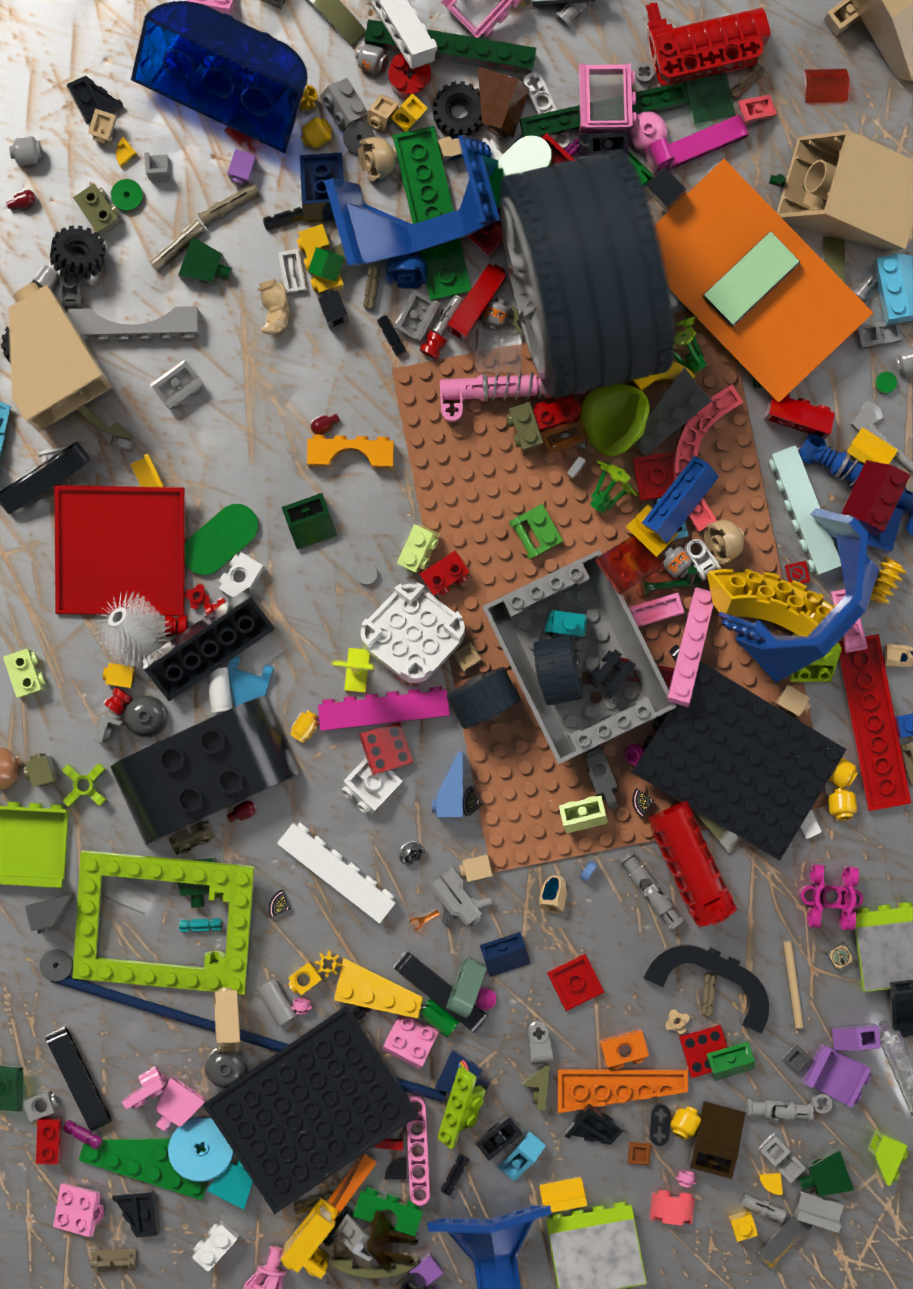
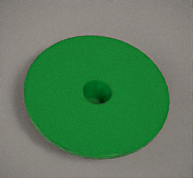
M122 179L116 182L111 189V200L121 210L135 209L142 201V189L134 180Z

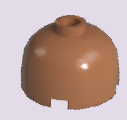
M0 747V790H3L15 783L18 777V770L21 769V763L18 756L14 757L10 750Z

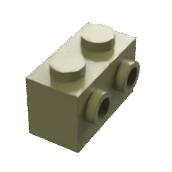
M93 183L74 196L73 199L99 236H102L121 223L118 218L121 214L114 204L110 206L105 200L108 198V195L102 187L97 188Z
M530 402L509 408V415H506L509 427H514L516 435H513L516 448L520 447L521 451L525 452L542 446L543 441Z
M40 753L30 756V761L25 762L24 774L26 779L31 781L32 787H41L59 781L52 756Z

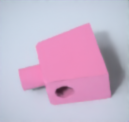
M172 1076L155 1109L162 1115L156 1126L167 1132L172 1123L181 1127L203 1105L206 1098Z

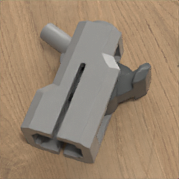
M452 867L442 877L453 890L454 895L441 877L437 878L429 886L443 903L442 922L446 927H449L450 920L458 917L466 926L469 924L472 927L481 920L480 915L482 913L479 909L492 906L491 898L477 901L473 897L470 898L463 889L464 881Z

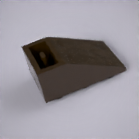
M703 1101L699 1116L701 1122L694 1137L687 1164L689 1168L732 1179L738 1158L746 1112Z

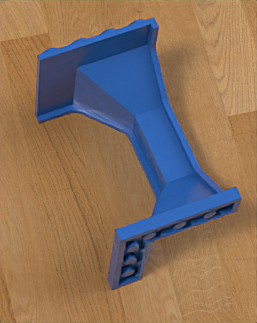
M464 135L458 136L469 175V181L460 209L416 224H411L366 204L360 184L333 178L325 180V186L348 266H359L414 254L467 237L500 220L489 182L499 160L490 158L492 157L490 146L480 140Z
M818 508L810 514L838 545L846 595L809 636L772 635L758 620L754 624L723 612L718 614L723 620L721 622L722 625L729 631L733 630L737 634L735 640L775 682L826 656L866 612L879 568L866 555L868 532L855 517Z
M533 1205L492 1219L441 1218L428 1222L427 1227L428 1232H447L473 1261L477 1289H521L517 1255L533 1221L551 1215L550 1205Z

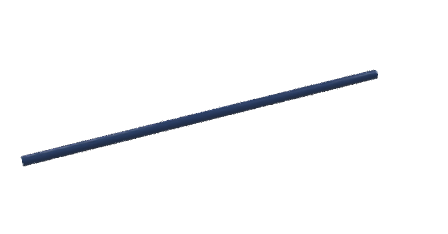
M69 976L61 981H51V983L216 1033L215 1021L79 979H73ZM239 1029L240 1041L276 1052L289 1045ZM395 1077L404 1091L444 1103L447 1092Z

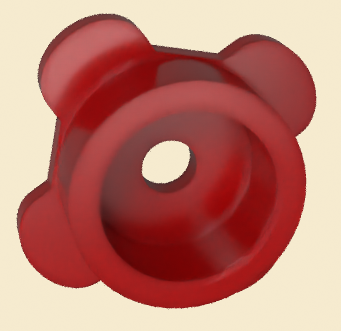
M197 584L194 589L185 591V597L189 599L190 607L193 609H197L199 605L210 601V597L206 595L202 584Z

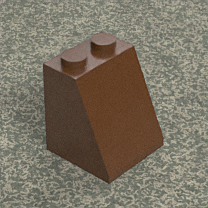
M479 67L478 77L482 123L495 136L504 139L506 135L514 137L530 88L517 78Z

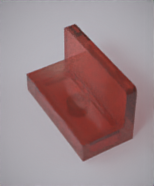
M847 68L804 70L806 85L805 102H847L850 80Z

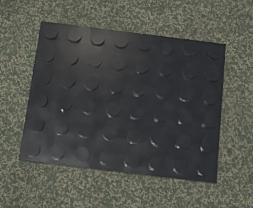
M700 661L688 707L676 704V708L666 713L632 773L678 801H688L690 808L780 861L847 749Z
M347 1005L203 1103L206 1111L274 1215L420 1115Z

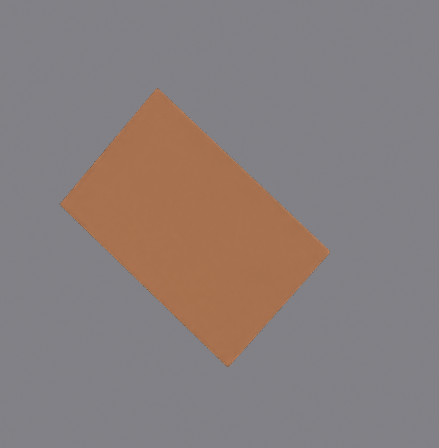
M690 310L672 313L673 325L684 320L685 317L690 318L694 316ZM695 318L693 319L694 324L691 327L696 331L695 337L704 356L703 359L706 362V366L700 371L693 373L696 376L694 379L710 398L733 384L743 401L742 404L720 417L709 428L701 440L697 457L710 464L719 476L703 497L717 521L729 520L736 524L738 528H741L744 533V545L740 555L726 564L719 565L721 569L733 568V572H744L745 569H751V571L762 575L764 572L780 575L779 579L783 580L738 360ZM674 325V337L677 336L678 332L687 329V327L682 328L681 325ZM526 342L398 367L392 370L422 526L440 534L438 545L432 551L429 558L430 566L456 550L470 571L465 582L460 585L454 583L449 587L450 591L442 597L436 595L440 602L456 613L458 611L463 617L465 625L464 640L456 651L471 642L482 661L464 672L453 654L449 657L455 690L480 674H486L497 668L504 667L520 697L519 702L503 711L497 717L470 728H463L474 787L484 802L479 808L489 863L493 872L655 841L648 818L680 803V801L633 774L632 770L635 765L628 763L625 759V750L630 744H638L644 750L646 749L643 747L648 735L652 737L655 728H652L657 718L655 717L600 744L617 784L618 792L614 793L618 808L610 811L605 798H602L608 824L566 834L559 806L567 802H577L596 796L586 771L588 770L585 763L587 751L558 764L482 606L601 550L628 607L679 593L684 614L638 627L656 665L675 668L676 661L668 651L675 644L679 647L681 645L695 587L653 591L648 593L645 599H643L640 589V578L643 577L645 581L651 583L681 579L680 577L673 578L662 567L664 560L662 555L670 547L673 549L682 547L685 550L686 544L695 539L705 543L703 533L708 528L706 527L697 532L689 518H687L685 523L689 536L673 540L656 557L626 526L646 505L654 508L657 504V499L640 502L639 494L635 496L633 493L631 495L626 493L613 505L611 510L606 509L604 513L598 512L590 505L593 499L591 495L595 491L603 469H600L601 464L597 463V460L605 463L609 462L610 465L622 468L630 476V480L627 482L638 493L632 459L644 457L645 455L635 443L627 451L616 456L600 453L588 441H584L586 444L584 449H579L573 445L553 453H549L544 441L542 446L522 452L520 447L516 448L513 435H516L514 427H509L506 415H509V408L530 402L531 408L535 409V405L547 401V404L556 402L553 397L544 398L542 394L540 399L537 396H530L529 399L518 397L517 400L514 397H506L505 401L502 398H495L494 401L491 398H488V401L467 399L462 400L463 415L460 420L451 423L443 418L441 412L440 379L477 378L483 374H487L488 377H495L497 373L499 376H507L508 373L511 376H516L520 372L522 375H530L533 372L534 375H537V378H540L532 362ZM675 343L674 351L686 361L685 356L690 353L687 345ZM623 381V382L621 383V384H625V385L634 386V385L631 383V381H627V382H626V381ZM657 382L643 391L649 401V415L672 383ZM589 390L585 394L581 395L569 394L567 396H573L574 401L578 400L581 406L583 399L592 390ZM443 400V404H450V409L446 410V412L450 413V416H454V413L458 412L454 408V403H460V400ZM685 424L647 456L675 451L678 438ZM580 456L586 460V463L574 480H571L566 474ZM608 471L600 491H605L612 481L611 474ZM616 482L609 493L612 497L610 501L623 490L621 487L624 484L623 482ZM543 504L563 542L529 560L526 555L528 552L514 527L511 528L508 522ZM522 522L521 524L535 549L540 547L528 522ZM693 543L690 551L693 555H699L701 548L698 544ZM688 573L682 579H687ZM707 576L705 581L701 580L702 585L698 588L710 591ZM713 605L700 661L813 729L809 709L805 715L801 714L800 717H796L775 705L785 685H789L806 695L804 682H792L789 676L775 682L735 640L737 634L733 630L729 631L722 625L721 622L723 620L718 616L720 612ZM737 617L754 624L757 620L760 621L765 628L768 627L772 635L793 636L792 631L773 622L752 617ZM589 672L582 673V683L589 684L592 681L588 678L591 675ZM598 691L590 694V701L592 703L598 704L601 702L602 695ZM825 786L811 809L828 805ZM635 788L654 800L642 818L636 814L632 804V795ZM692 810L700 831L709 830Z

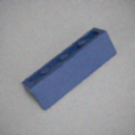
M694 456L643 520L642 524L658 534L663 542L668 543L719 478L711 465Z

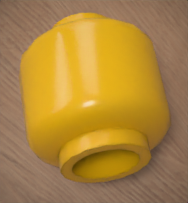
M314 117L301 128L303 135L300 137L307 147L311 146L314 149H318L332 139L331 133L333 129L325 118Z
M842 757L828 781L839 788L850 787L858 774L856 772V765Z
M837 788L834 790V793L829 795V812L837 821L850 820L857 813L856 796L853 792L847 791V788Z
M689 1106L686 1109H677L670 1123V1127L673 1130L672 1133L686 1141L688 1138H694L701 1122V1118L698 1116L699 1112Z

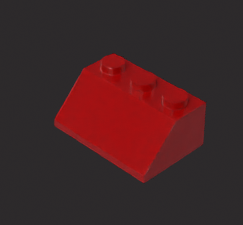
M788 394L779 403L771 396L763 420L808 435L816 434L825 440L831 434L835 412L830 411L831 408L828 406L819 405L817 407L811 405V401L798 398L796 400L790 398V394Z

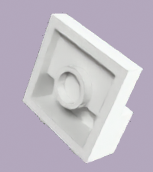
M365 758L340 786L342 787V794L348 799L353 798L358 803L357 808L362 813L366 814L368 812L371 815L403 781L391 770L372 776L367 758Z

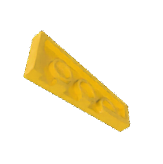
M343 958L334 1001L419 1019L423 997Z

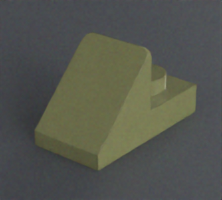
M544 1064L521 1083L522 1086L538 1087V1091L534 1090L533 1103L536 1104L537 1110H546L549 1064Z

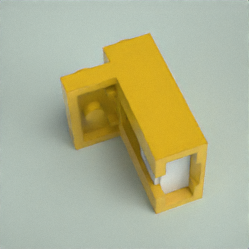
M322 1198L318 1200L287 1240L280 1259L287 1269L298 1273L302 1267H305V1270L310 1275L317 1276L320 1279L326 1273L330 1255L318 1246L335 1225L334 1218L338 1213L336 1208Z

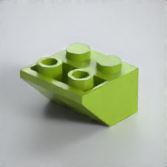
M839 642L836 643L826 656L789 675L790 681L831 682L842 650Z
M876 1129L868 1151L879 1178L885 1184L891 1186L892 1182H896L899 1177L900 1170L898 1168L901 1161L904 1162L907 1158L908 1145L900 1139Z

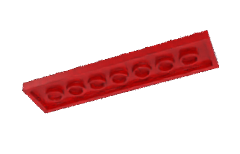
M879 634L865 636L867 649L848 653L845 652L843 640L838 641L842 649L839 656L840 669L868 811L911 804Z

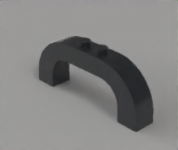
M678 944L663 949L648 963L642 977L661 987H664L671 971L685 963L696 964L740 985L747 997L746 1010L740 1023L762 1034L769 1016L768 995L761 981L752 972L739 965L741 961L731 956L725 959L720 956V951L711 947L706 950L696 945Z

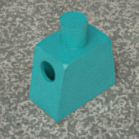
M547 610L544 632L585 637L588 616Z
M238 1160L237 1164L231 1162L227 1169L213 1180L207 1191L244 1210L253 1181Z

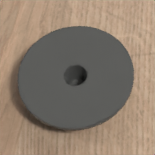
M357 121L351 123L346 127L343 134L346 148L358 154V148L362 147L359 141L375 137L374 131L365 122Z
M51 950L41 958L40 971L46 979L57 982L65 979L71 973L72 960L66 952Z

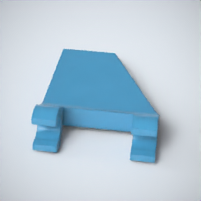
M235 656L229 663L228 673L234 707L264 696L274 667L265 665L261 677L238 670L241 657Z

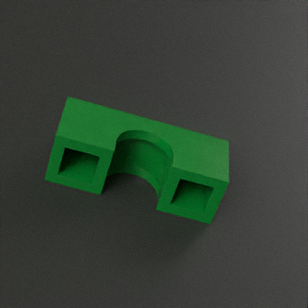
M367 1187L366 1189L361 1188L353 1217L372 1222L375 1210L388 1209L393 1211L397 1217L394 1230L416 1236L423 1208L420 1205L414 1204L412 1200L403 1202L399 1200L400 1197L387 1193V1196L379 1194V1190Z

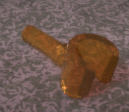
M436 909L425 916H415L409 923L413 920H418L420 925L413 930H419L424 922L435 917L439 912Z

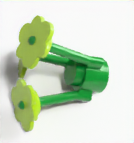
M695 316L685 317L684 320L674 324L675 326L681 325L682 328L687 327L684 331L677 333V336L674 337V343L678 345L686 344L690 351L685 356L686 361L675 351L674 358L681 365L690 369L692 373H696L706 366V362L703 359L704 356L695 337L696 331L691 327L694 324L693 319L696 318Z
M597 460V463L601 464L600 469H603L596 489L591 495L593 499L590 505L600 513H604L606 509L611 510L613 505L626 493L629 495L633 493L635 496H638L632 485L627 482L630 480V476L622 468L610 465L609 462L605 463ZM608 471L611 474L612 481L605 491H600ZM616 482H623L624 484L621 486L623 490L610 501L612 497L609 493Z

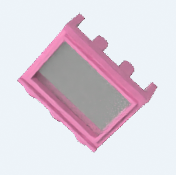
M443 0L441 3L476 38L487 39L494 32L493 27L498 22L502 23L507 18L509 9L512 6L515 8L522 0Z
M579 63V133L631 132L632 125H636V112H632V104H635L636 95L635 91H631V84H635V71H631V63L620 65H584Z

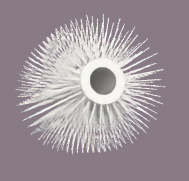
M124 599L122 608L121 603H119L118 609L116 603L114 604L116 610H113L110 616L106 615L109 619L97 621H108L107 623H109L106 625L102 624L105 627L109 626L105 628L107 632H105L106 634L103 637L104 639L106 637L111 638V640H106L110 644L108 650L116 647L113 654H119L121 651L118 659H122L126 655L129 656V654L130 656L132 655L131 666H133L132 664L135 662L133 660L135 659L134 656L136 657L137 655L139 664L140 652L141 655L143 653V658H145V652L149 654L148 651H151L153 645H159L154 644L155 641L163 642L162 640H155V637H161L166 634L154 635L162 631L161 628L158 629L156 627L159 617L154 619L155 613L150 612L149 614L150 608H144V602L138 607L139 600H136L135 604H128L126 608L127 603L126 599Z

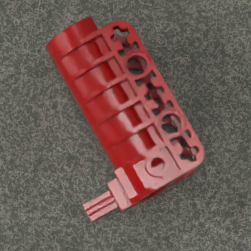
M652 2L649 5H645L649 20L646 25L648 44L657 82L660 86L683 81L687 84L751 69L758 63L763 51V45L767 44L771 35L768 19L762 7L673 28L672 24L667 25L666 18L661 19L658 3ZM664 77L666 79H670V82L666 83V80H662L661 78Z
M684 801L650 816L648 821L651 825V832L693 922L698 927H704L711 923L714 925L729 918V915H732L737 910V906L723 882L721 873L717 869L714 858L707 847V842L700 832V827L695 821L688 801Z

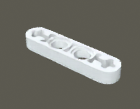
M536 72L527 74L524 78V84L530 88L528 97L536 114L556 111L557 108L541 75ZM533 78L534 81L538 80L539 82H537V89L538 91L543 89V91L535 94L534 86L528 85L530 83V79ZM537 98H547L548 105L546 107H539L536 103ZM568 132L559 134L561 138H566L563 145L558 142L564 150L570 143ZM551 135V137L556 141L557 135Z

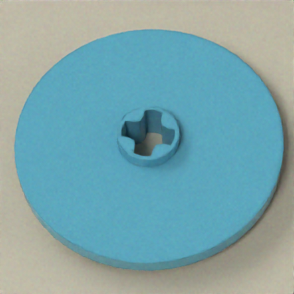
M207 1117L190 1119L181 1127H178L173 1133L168 1147L169 1159L174 1170L183 1178L194 1182L209 1181L221 1175L231 1163L234 1153L212 1118ZM204 1145V1148H205L206 1151H205V1152H202V1151H201V1152L198 1154V1151H197L196 1148H197V1147H202V1146Z

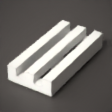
M299 248L278 252L286 294L306 292L307 288ZM293 254H296L301 287L297 286L292 260ZM283 256L288 257L293 288L289 289Z

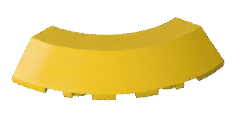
M732 568L708 571L707 574L712 602L719 612L734 617H752L770 621L787 628L798 636H809L837 605H831L825 601V596L821 593L817 594L816 592L806 590L808 586L793 580L790 583L779 579L780 575L764 572L763 575L753 572L751 569H745L744 572H733Z

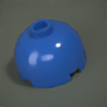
M409 254L391 258L387 261L385 280L389 284L394 282L397 283L399 288L413 289L421 287L422 282L427 283L428 267L425 259L420 254Z

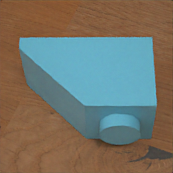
M529 1131L502 1160L498 1168L515 1181L537 1160L546 1145Z

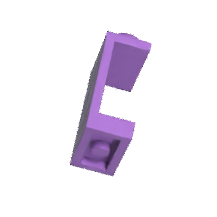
M821 1043L802 1082L852 1108L854 1104L857 1105L862 1096L860 1091L863 1085L868 1084L872 1074L869 1073L871 1070L869 1067Z

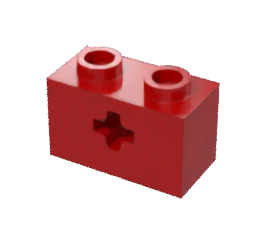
M42 1117L37 1120L36 1164H58L61 1161L63 1117Z

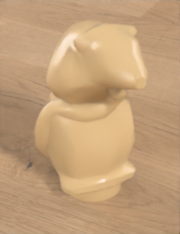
M276 279L259 283L260 288L257 290L261 291L263 306L269 309L265 326L261 329V332L277 335L288 326L289 302L284 285L280 282L276 283Z

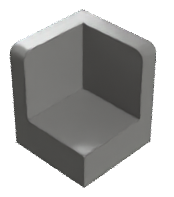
M149 152L144 153L145 170L148 179L170 177L167 154L150 156Z

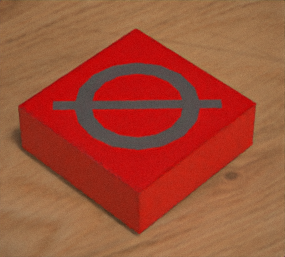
M806 561L784 565L788 582L792 583L793 580L802 584L810 582Z

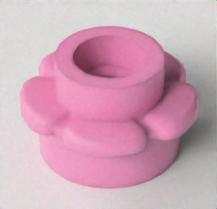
M294 999L292 1009L298 1015L308 1014V1011L312 1009L310 999Z
M679 1170V1175L676 1177L679 1185L692 1187V1184L697 1183L695 1181V1173Z

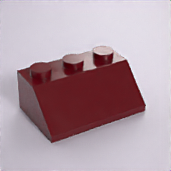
M866 460L840 514L855 517L867 532L876 537L884 532L911 475L893 465Z

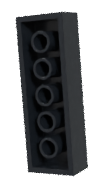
M248 587L164 644L165 646L157 649L152 655L150 654L149 658L147 656L142 659V663L144 661V670L166 699L171 701L276 628L273 619Z

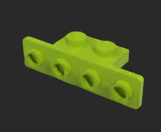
M463 1066L458 1068L437 1139L450 1149L455 1148L460 1131L471 1128L477 1123L479 1110L483 1104L486 1091L480 1085L474 1087L477 1079L476 1076Z

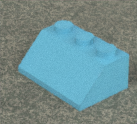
M893 254L876 257L873 268L876 281L878 282L877 288L885 324L913 321V255Z

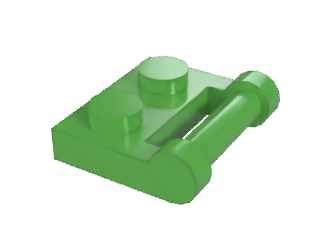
M543 504L508 522L511 528L514 527L528 552L526 555L529 560L563 542ZM522 522H528L540 547L535 549L521 524Z

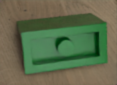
M748 1041L707 1054L714 1081L755 1069V1060Z

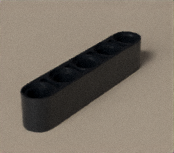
M78 441L72 443L0 491V505L8 514L13 513L85 466L91 460L90 456Z
M407 950L393 966L398 973L476 1034L489 1018L475 1004L467 1018L447 1009V1002L453 987Z
M64 1026L46 1035L47 1044L90 1131L93 1132L111 1123V1116L68 1028Z

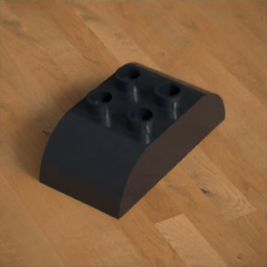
M267 695L224 711L139 750L110 766L145 845L302 774Z

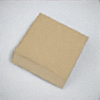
M471 642L453 653V656L464 672L482 661Z

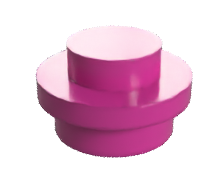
M630 744L625 750L626 761L636 765L644 749L638 744Z
M482 988L478 992L475 1003L482 1010L491 1009L496 1003V995L491 989Z

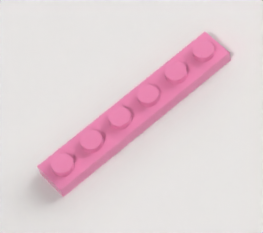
M695 587L667 697L668 702L688 707L713 609L711 592L702 588Z

